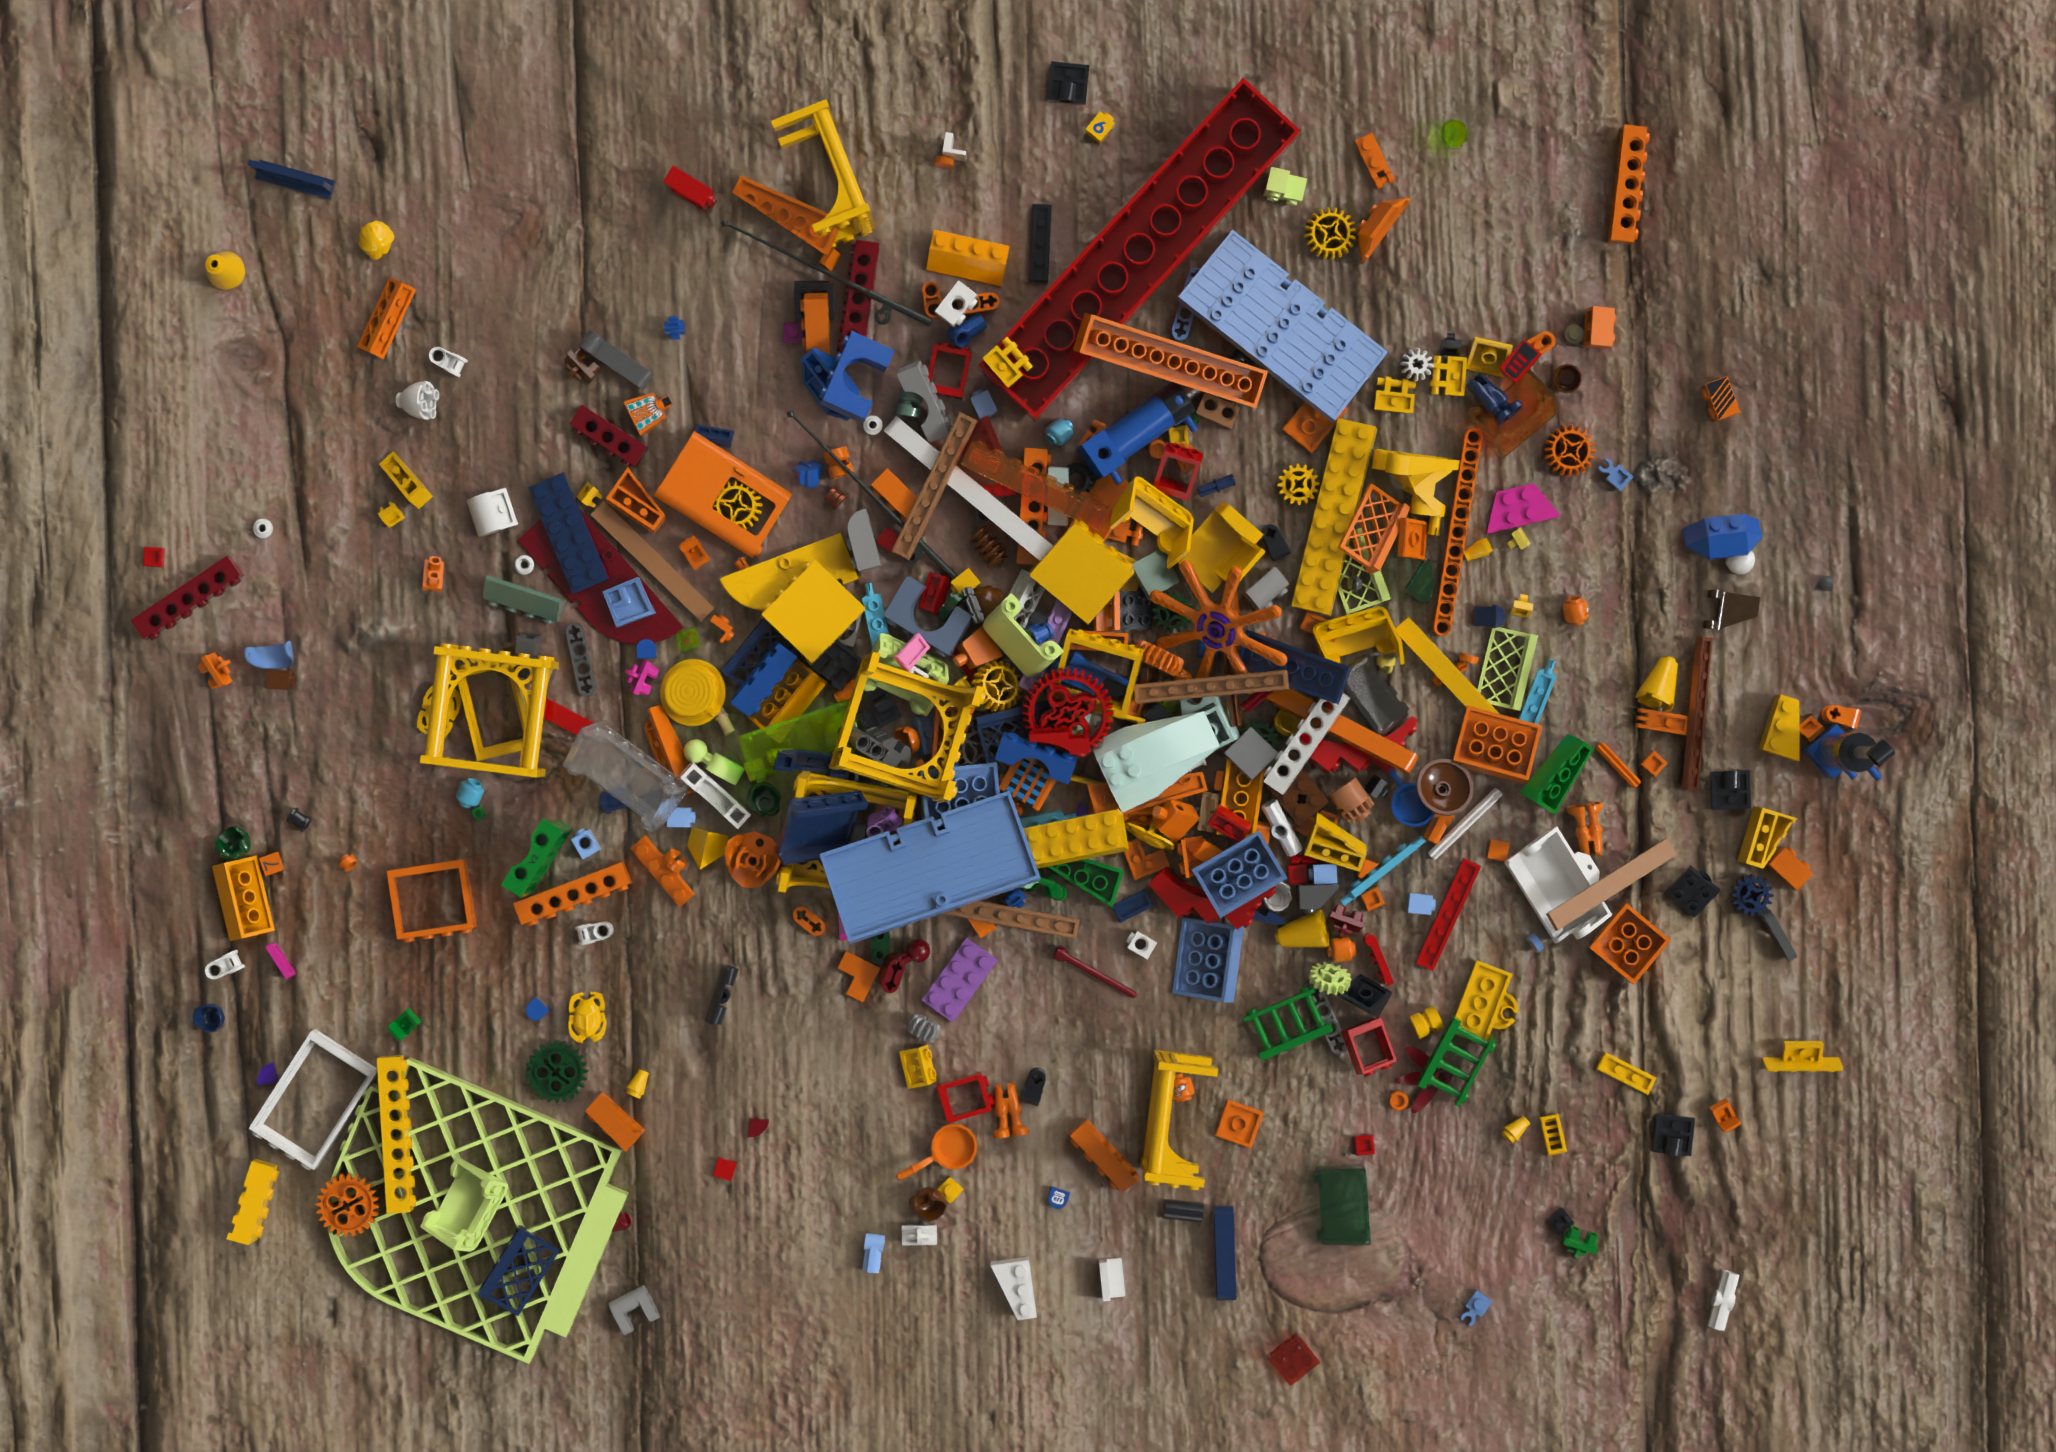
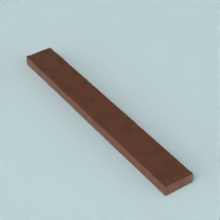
M1696 636L1682 790L1698 791L1713 641L1712 638Z

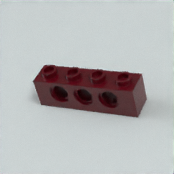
M584 405L580 406L569 423L573 426L572 431L580 436L583 433L590 437L588 439L589 442L597 447L601 444L606 448L604 451L612 457L618 455L622 458L620 462L629 468L631 465L637 467L649 449ZM591 422H595L597 425L594 432H588L587 426ZM606 433H612L613 439L609 443H605L603 440ZM623 443L629 445V450L626 453H621L619 450L620 445Z

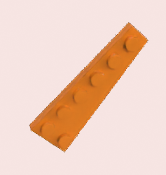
M740 175L732 192L733 194L828 256L840 229L838 227L833 228L831 233L820 236V234H815L812 227L813 224L824 219L828 213Z
M1203 772L1184 774L1158 797L1124 812L1123 815L1166 803L1168 800H1176L1208 791ZM1107 782L1086 785L1094 814L1116 809L1121 811Z

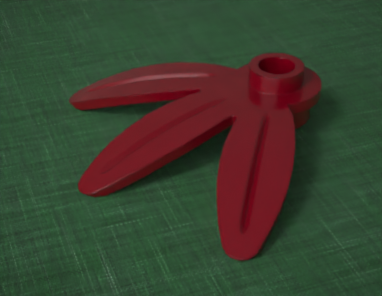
M1407 1046V1054L1417 1065L1424 1069L1430 1057L1415 1047ZM1436 1068L1433 1074L1435 1079L1445 1084L1451 1082L1452 1074L1441 1068ZM1422 1071L1403 1074L1397 1077L1395 1081L1401 1085H1417L1416 1082ZM1445 1073V1079H1440L1439 1074ZM1427 1085L1425 1089H1422L1412 1104L1411 1112L1417 1113L1432 1100L1438 1088Z

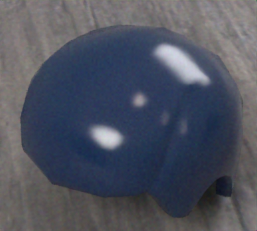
M203 1004L195 1009L193 1013L194 1025L201 1027L203 1032H216L223 1027L225 1015L222 1008L218 1005Z

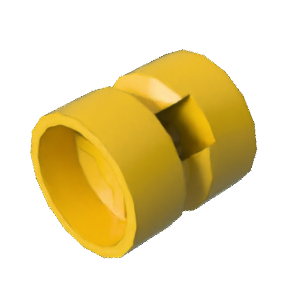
M1434 1005L1424 1009L1423 1014L1418 1012L1409 1016L1419 1039L1428 1036L1430 1031L1435 1033L1444 1029L1442 1020Z

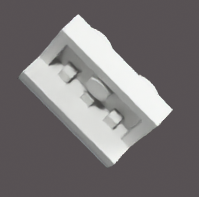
M506 488L486 492L467 500L478 537L518 525Z

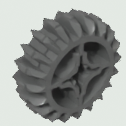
M973 725L970 726L972 732L965 731V741L963 744H960L961 749H959V752H961L962 756H960L959 760L964 759L965 761L961 766L966 764L976 765L978 759L984 756L982 753V755L975 758L978 754V749L972 744H979L980 746L981 744L969 739L972 735L977 734V730L974 729ZM988 728L982 729V732L987 734L985 738L991 740L994 731H988ZM997 733L994 740L996 741V744L999 746L1001 739H998L1000 734ZM966 744L975 751L971 761H969L965 753ZM988 749V753H990L989 758L996 757V755Z

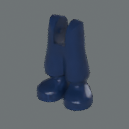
M1478 374L1474 380H1470L1466 384L1467 389L1479 400L1485 411L1494 417L1495 423L1498 426H1502L1507 420H1510L1523 406V403L1519 400L1508 403V396L1482 374Z

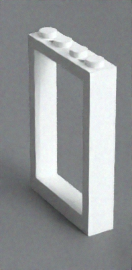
M314 1029L302 1044L249 1129L253 1131L252 1134L257 1138H264L269 1141L268 1144L275 1149L280 1148L285 1151L284 1154L292 1160L297 1159L302 1162L301 1165L304 1168L315 1170L319 1167L357 1108L364 1092L378 1075L377 1068L317 1029ZM316 1043L367 1077L317 1155L313 1156L264 1123Z

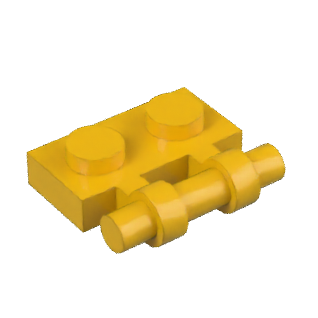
M1006 337L1002 341L1006 347L1003 351L998 346H995L982 359L1005 386L1009 388L1023 376L1018 370L1021 366L1026 371H1029L1033 366L1028 361L1029 358L1018 350V345ZM1009 353H1012L1018 360L1015 364L1007 357Z
M1435 355L1432 363L1434 366L1431 368L1433 370L1432 380H1430L1431 394L1439 395V387L1445 388L1444 395L1464 397L1467 357L1447 356V363L1444 364L1441 363V356ZM1440 370H1446L1445 381H1440Z
M1385 376V378L1377 377L1376 385L1384 386V391L1376 390L1374 410L1413 414L1415 394H1407L1408 388L1415 389L1416 382L1409 381L1406 378L1398 380L1391 379L1388 376ZM1400 387L1401 393L1390 392V388Z

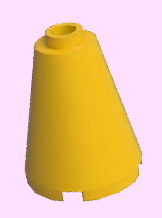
M229 251L218 252L209 256L205 262L207 278L216 288L229 290L239 286L244 280L246 273L242 259L235 253Z
M1664 656L1658 660L1636 693L1635 698H1638L1637 701L1655 710L1657 707H1661L1664 712L1673 709L1678 663L1675 662V658Z
M1321 909L1315 910L1313 913H1309L1278 928V932L1275 933L1277 944H1281L1282 947L1330 946L1329 932L1326 930L1327 923Z

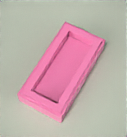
M916 633L893 658L902 670L908 672L929 650L930 646L920 633Z

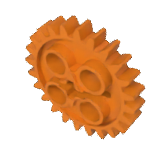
M351 1173L347 1174L346 1178L343 1174H340L339 1180L334 1176L332 1178L333 1183L327 1181L325 1183L327 1188L322 1187L320 1189L324 1194L317 1195V1198L321 1201L315 1205L321 1207V1209L316 1211V1213L323 1215L319 1221H326L323 1227L331 1226L330 1233L336 1229L337 1236L344 1232V1236L347 1237L349 1232H351L354 1237L357 1234V1230L362 1234L364 1228L369 1229L371 1227L368 1222L374 1223L376 1221L372 1216L379 1215L375 1209L379 1208L380 1205L376 1204L375 1201L380 1197L373 1195L377 1189L370 1190L372 1183L366 1185V1178L360 1181L359 1174L354 1179ZM349 1187L356 1190V1196L353 1197L348 1194ZM332 1196L338 1198L339 1204L337 1206L331 1203ZM360 1196L363 1197V1200L354 1203L350 1207H347L336 1214H333V1210L342 1207L344 1204L349 1203ZM357 1205L365 1207L364 1214L357 1211ZM340 1214L347 1215V1223L340 1220Z

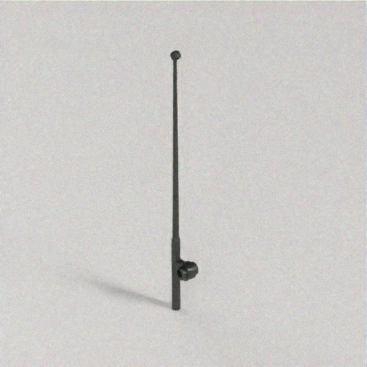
M728 220L721 221L722 227L729 226L882 303V308L875 313V320L880 325H886L890 322L892 309L929 327L932 324V319L744 231L728 223ZM885 314L886 317L884 320H881L879 315Z
M788 411L787 417L794 418L903 529L905 523L795 416L794 411ZM921 538L913 552L915 557L910 558V560L904 558L907 563L914 564L918 561L919 555L924 552L951 580L958 576Z

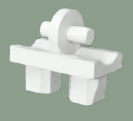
M902 1225V1246L937 1245V1225Z

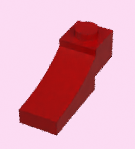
M1069 727L1030 730V742L1054 744L1069 750L1070 755L1075 754V757H1083L1090 753L1089 734L1070 735Z

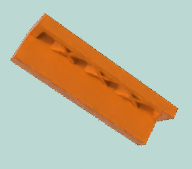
M389 277L357 347L384 359L416 289ZM393 284H396L393 291L391 292ZM370 338V341L366 347L365 344L367 340Z
M1120 589L1094 617V631L1112 632L1120 630Z

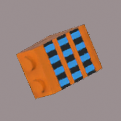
M1025 758L1017 761L1013 766L1007 764L1006 766L1009 767L1007 773H1002L998 779L999 789L1004 792L1010 791L1011 796L1039 811L1056 780L1050 778L1048 771Z

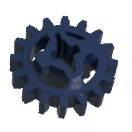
M1750 874L1748 879L1746 875H1743V881L1737 879L1738 885L1731 887L1735 890V893H1730V896L1735 897L1731 903L1738 904L1735 909L1738 911L1742 909V914L1744 915L1748 911L1749 916H1754L1755 912L1761 915V909L1767 911L1766 904H1772L1769 897H1774V895L1770 894L1769 891L1773 888L1766 886L1769 882L1768 880L1761 881L1762 876L1758 875L1755 879L1754 874ZM1751 882H1755L1761 887L1755 888ZM1751 892H1757L1755 893V895H1753V899L1747 898L1749 895H1751ZM1749 902L1752 908L1746 907L1743 903Z

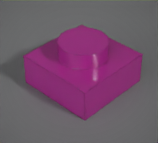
M784 322L783 342L802 343L803 330L801 322Z

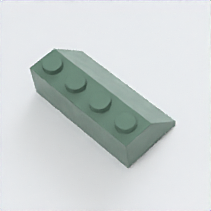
M488 575L485 578L483 598L487 599V604L498 607V604L506 606V610L515 613L518 609L524 611V616L534 619L535 615L543 617L542 621L553 624L554 621H560L566 600Z

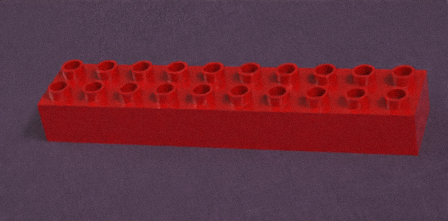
M1242 78L996 345L1003 351L1006 347L1002 341L1008 337L1018 345V350L1029 358L1028 361L1033 367L1026 371L1021 366L1018 370L1023 376L1009 388L1005 386L984 360L979 363L978 370L1036 422L1095 358L1073 350L1084 313L1126 325L1292 145L1301 130L1245 78ZM1012 353L1007 355L1013 364L1018 361Z

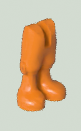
M1602 802L1586 804L1590 821L1589 828H1587L1585 821L1584 805H1571L1567 807V813L1574 816L1578 826L1575 829V835L1577 836L1580 852L1590 855L1588 842H1592L1595 857L1602 856L1603 828L1598 823L1599 812L1603 809Z
M1014 1082L1007 1083L1008 1098H1004L1002 1084H995L994 1112L999 1117V1126L993 1132L994 1139L1011 1136L1007 1119L1008 1113L1012 1120V1136L1029 1134V1129L1023 1126L1019 1117L1022 1106L1019 1103Z

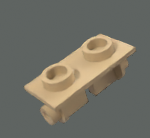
M1202 792L1199 812L1200 819L1198 820L1197 830L1215 832V829L1207 825V822L1219 805L1220 794Z

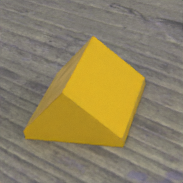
M1474 337L1470 343L1466 369L1503 377L1499 367L1510 356L1513 345Z

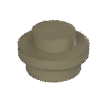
M1570 325L1566 328L1564 336L1567 342L1577 344L1582 341L1584 331L1579 325Z

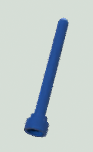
M1074 650L1069 664L1075 667L1083 666L1126 688L1128 687L1129 680L1085 659L1081 652Z

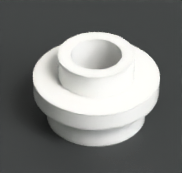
M869 416L865 419L863 427L868 434L876 435L882 430L883 424L879 417ZM870 422H876L877 426L872 429L869 427Z
M259 519L254 523L253 531L256 536L267 538L273 532V525L267 519ZM261 525H265L266 530L264 532L260 531Z
M527 555L519 556L515 561V569L520 574H529L534 569V561ZM524 561L528 563V567L525 569L521 566Z

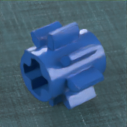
M669 316V321H664L665 336H670L671 340L681 339L680 335L685 334L684 320H679L678 316Z
M1020 888L1005 892L1007 895L1003 899L1010 907L1016 906L1021 908L1025 904L1023 900L1026 898V895Z

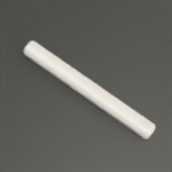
M1494 788L1440 840L1438 845L1436 844L1428 852L1429 856L1436 860L1502 796L1501 791Z

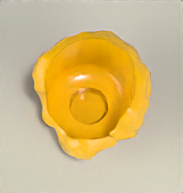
M373 221L361 227L358 244L361 250L371 259L378 260L383 254L389 252L395 236L388 225L380 221Z

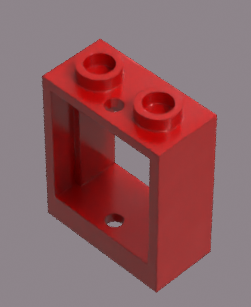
M674 165L663 180L667 189L705 212L708 209H712L717 201L713 189Z
M941 342L938 345H934L928 371L930 382H932L938 352L966 357L960 388L956 389L935 384L936 394L963 400L972 352H968L969 348L958 346L957 349L950 348V344Z
M1166 442L1153 486L1164 494L1189 501L1202 462L1203 453L1196 449L1181 447L1177 443ZM1167 457L1195 465L1189 484L1161 476Z
M1381 1017L1372 1018L1341 1031L1356 1075H1364V1077L1375 1074L1374 1070L1392 1067L1391 1063L1397 1061ZM1374 1029L1384 1058L1363 1067L1353 1037Z
M982 1071L937 1084L947 1123L992 1111V1105H995L992 1094L987 1092L986 1087H989L987 1076L982 1075ZM978 1080L986 1106L954 1115L947 1088Z

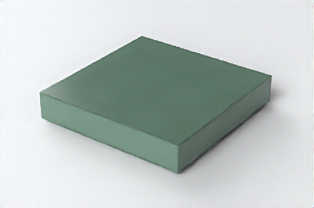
M1160 549L1133 563V575L1148 600L1153 590L1163 592L1180 582L1174 569L1166 567L1167 557Z

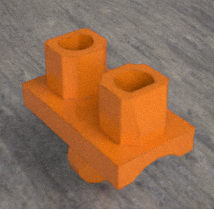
M430 556L429 560L425 559L422 590L442 592L444 562L441 561L440 557Z
M215 652L201 658L202 662L198 665L201 673L210 672L212 678L208 680L211 689L220 688L233 682L228 668L231 664L230 659L224 661Z

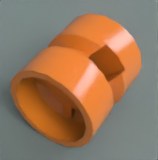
M847 446L832 449L831 451L854 473L852 463L847 460L850 457ZM827 452L823 453L826 464L830 466L828 473L831 480L849 475Z

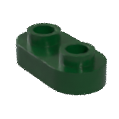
M952 592L945 600L947 604H943L938 610L940 613L938 617L945 622L950 617L954 608L962 602L964 596L959 592L956 594Z
M890 931L885 932L882 939H879L877 935L871 937L870 957L874 963L883 964L885 957L890 954ZM878 951L883 952L884 956L882 958L876 956Z

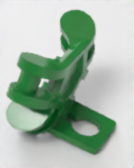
M1042 868L1038 869L1041 880L1019 887L1033 893L1039 886H1043L1044 896L1049 899L1053 898L1056 901H1063L1067 896L1066 889L1054 882L1055 873L1052 872L1051 876L1046 879L1042 878Z

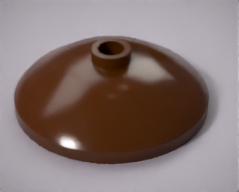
M1437 759L1429 762L1422 768L1417 777L1416 790L1421 803L1429 811L1442 816H1451L1460 813L1469 805L1473 797L1474 785L1469 772L1461 764L1450 759ZM1439 788H1442L1444 793H1440Z

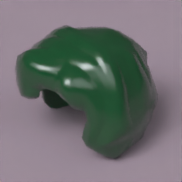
M769 782L753 784L747 795L748 809L761 817L765 815L771 817L779 813L780 791Z
M238 826L229 827L216 840L215 851L222 859L228 861L238 860L250 851V836L244 829Z

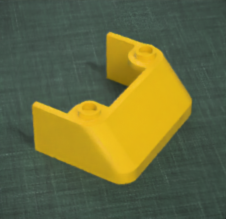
M1135 477L1113 507L1110 528L1114 529L1121 522H1127L1130 517L1158 536V548L1168 554L1166 567L1170 569L1189 553L1194 522L1193 516L1188 510L1141 477Z
M1373 607L1324 621L1313 627L1318 654L1321 657L1341 664V656L1376 647L1377 651L1381 654L1395 652L1400 664H1405L1401 638L1388 611L1384 607Z

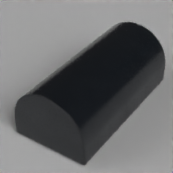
M1165 1199L1163 1219L1202 1223L1204 1203Z

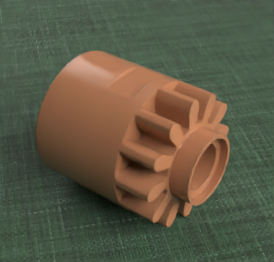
M1356 777L1346 781L1328 795L1347 823L1354 819L1356 822L1363 820L1371 814L1369 809L1375 805Z

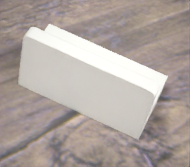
M946 132L943 156H949L954 160L966 162V151L953 149L954 135L953 133Z
M1122 1258L1099 1260L1103 1301H1111L1110 1298L1124 1297L1125 1286Z

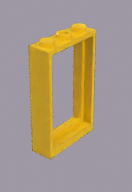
M491 663L490 666L491 668H495L496 665L495 663ZM466 664L459 666L460 670L458 671L464 673L467 669ZM510 665L508 671L515 672L517 667L511 668ZM491 670L477 671V672H474V673H472V674H470V675H468V676L475 675V674H479V673H483V672H487V671H491ZM463 678L458 683L477 761L521 751L523 738L483 747L467 678ZM510 678L524 734L526 703L522 690Z

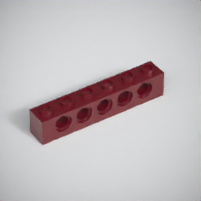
M856 239V244H852L851 256H854L853 264L849 263L848 275H851L850 281L855 283L858 276H864L866 282L860 286L874 290L880 249L879 243ZM861 257H867L869 262L867 265L861 266L858 264V260ZM847 285L845 294H848L847 302L844 301L842 313H845V320L841 321L839 332H843L842 340H838L837 351H840V353L844 349L841 344L845 335L848 336L853 331L867 337L872 304L871 298ZM855 295L863 297V302L860 304H855L852 300ZM851 315H860V321L858 323L850 322Z
M226 556L131 619V622L143 640H155L161 635V631L173 628L177 625L176 621L181 618H188L193 614L192 611L197 607L200 609L209 603L208 600L212 597L217 598L224 594L225 588L228 586L234 587L241 582L240 578L244 574L232 556ZM220 573H223L225 576L222 583L217 581V576ZM206 583L209 590L206 594H203L201 586ZM188 594H190L193 599L192 603L189 605H187L185 602V597ZM172 605L176 607L174 615L169 613V608ZM155 616H158L160 618V624L158 626H155L153 624V618Z

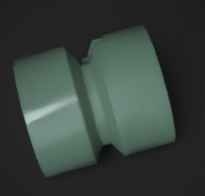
M900 387L898 399L901 402L897 404L896 415L920 419L922 408L919 404L923 403V397L914 392H905L903 387Z

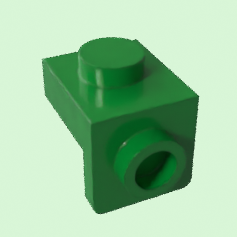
M407 1008L387 1027V1030L400 1042L422 1021L410 1008Z

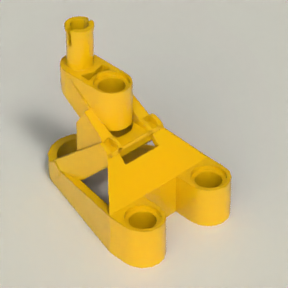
M1374 449L1371 468L1385 470V472L1390 473L1402 486V489L1412 496L1409 513L1429 515L1427 534L1440 535L1441 518L1445 517L1446 506L1434 498L1435 484L1450 474L1452 470H1458L1460 460Z

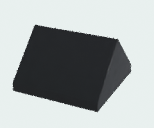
M1359 974L1350 983L1348 991H1344L1343 994L1339 993L1338 996L1368 1014L1379 1018L1392 992L1364 975Z

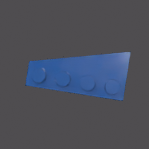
M775 640L730 700V703L749 717L752 714L755 715L761 708L759 704L763 699L766 700L773 692L771 689L775 684L780 683L784 673L795 663L797 658L795 653Z

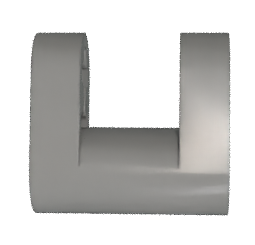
M644 1285L609 1302L610 1310L624 1335L634 1331L627 1313L639 1306L642 1307L650 1322L660 1318L659 1312Z

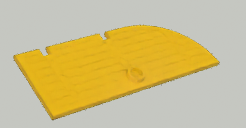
M841 533L719 579L724 589L734 600L746 607L762 610L767 603L772 604L776 600L775 595L781 589L786 590L790 586L788 582L795 575L799 577L803 573L801 569L809 561L813 563L816 560L836 580L841 578L843 585L857 580L858 576L853 568L852 560Z

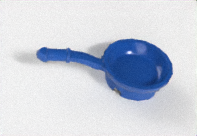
M1391 769L1389 774L1398 787L1391 800V810L1394 817L1400 823L1409 827H1420L1427 824L1434 817L1435 813L1429 811L1421 803L1417 794L1416 783L1403 784L1397 771Z

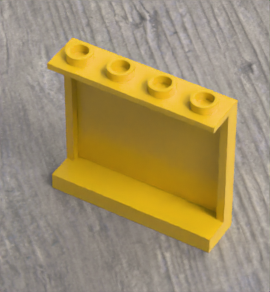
M1075 519L1071 527L1042 560L1032 567L1029 575L1089 624L1134 574V565L1127 558L1122 559L1118 555L1119 552L1110 545L1108 547L1104 544V539L1097 533L1092 534L1088 530L1089 527L1083 521L1078 522Z
M816 560L813 563L809 561L801 569L803 573L799 577L795 575L788 582L790 586L786 590L781 589L775 595L776 600L772 604L767 603L761 610L763 612L761 618L774 627L806 658L805 661L810 665L866 609Z

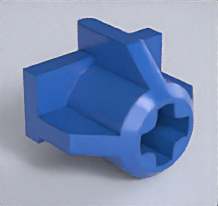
M817 460L807 463L799 461V466L793 467L792 471L797 473V481L806 488H814L819 484V479L823 475V463Z

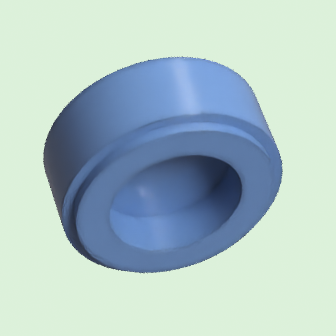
M1531 934L1526 938L1530 946L1537 953L1544 949L1542 942L1535 934Z

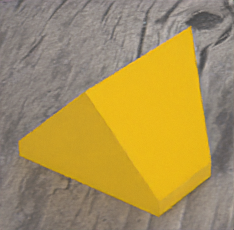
M691 827L687 847L699 869L725 855L729 835Z

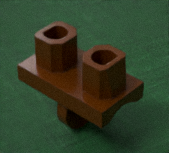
M581 347L573 352L570 350L566 353L567 357L565 358V361L568 363L565 369L569 372L566 378L570 380L574 377L577 381L583 378L589 385L600 367L595 361H591L587 366L582 362L587 357V354Z

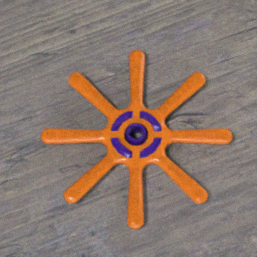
M1187 560L1179 564L1182 574L1199 601L1200 610L1192 609L1162 591L1153 590L1150 593L1152 602L1185 616L1194 623L1193 630L1158 638L1156 641L1157 647L1166 650L1196 639L1201 640L1205 644L1206 651L1195 679L1210 676L1216 651H1222L1227 655L1236 675L1248 674V670L1237 653V645L1248 648L1276 665H1286L1287 656L1284 653L1248 637L1242 629L1245 625L1279 618L1282 614L1281 608L1277 605H1272L1242 616L1235 614L1231 609L1232 600L1242 577V570L1239 567L1234 566L1230 568L1221 603L1215 604L1208 598L1193 564Z

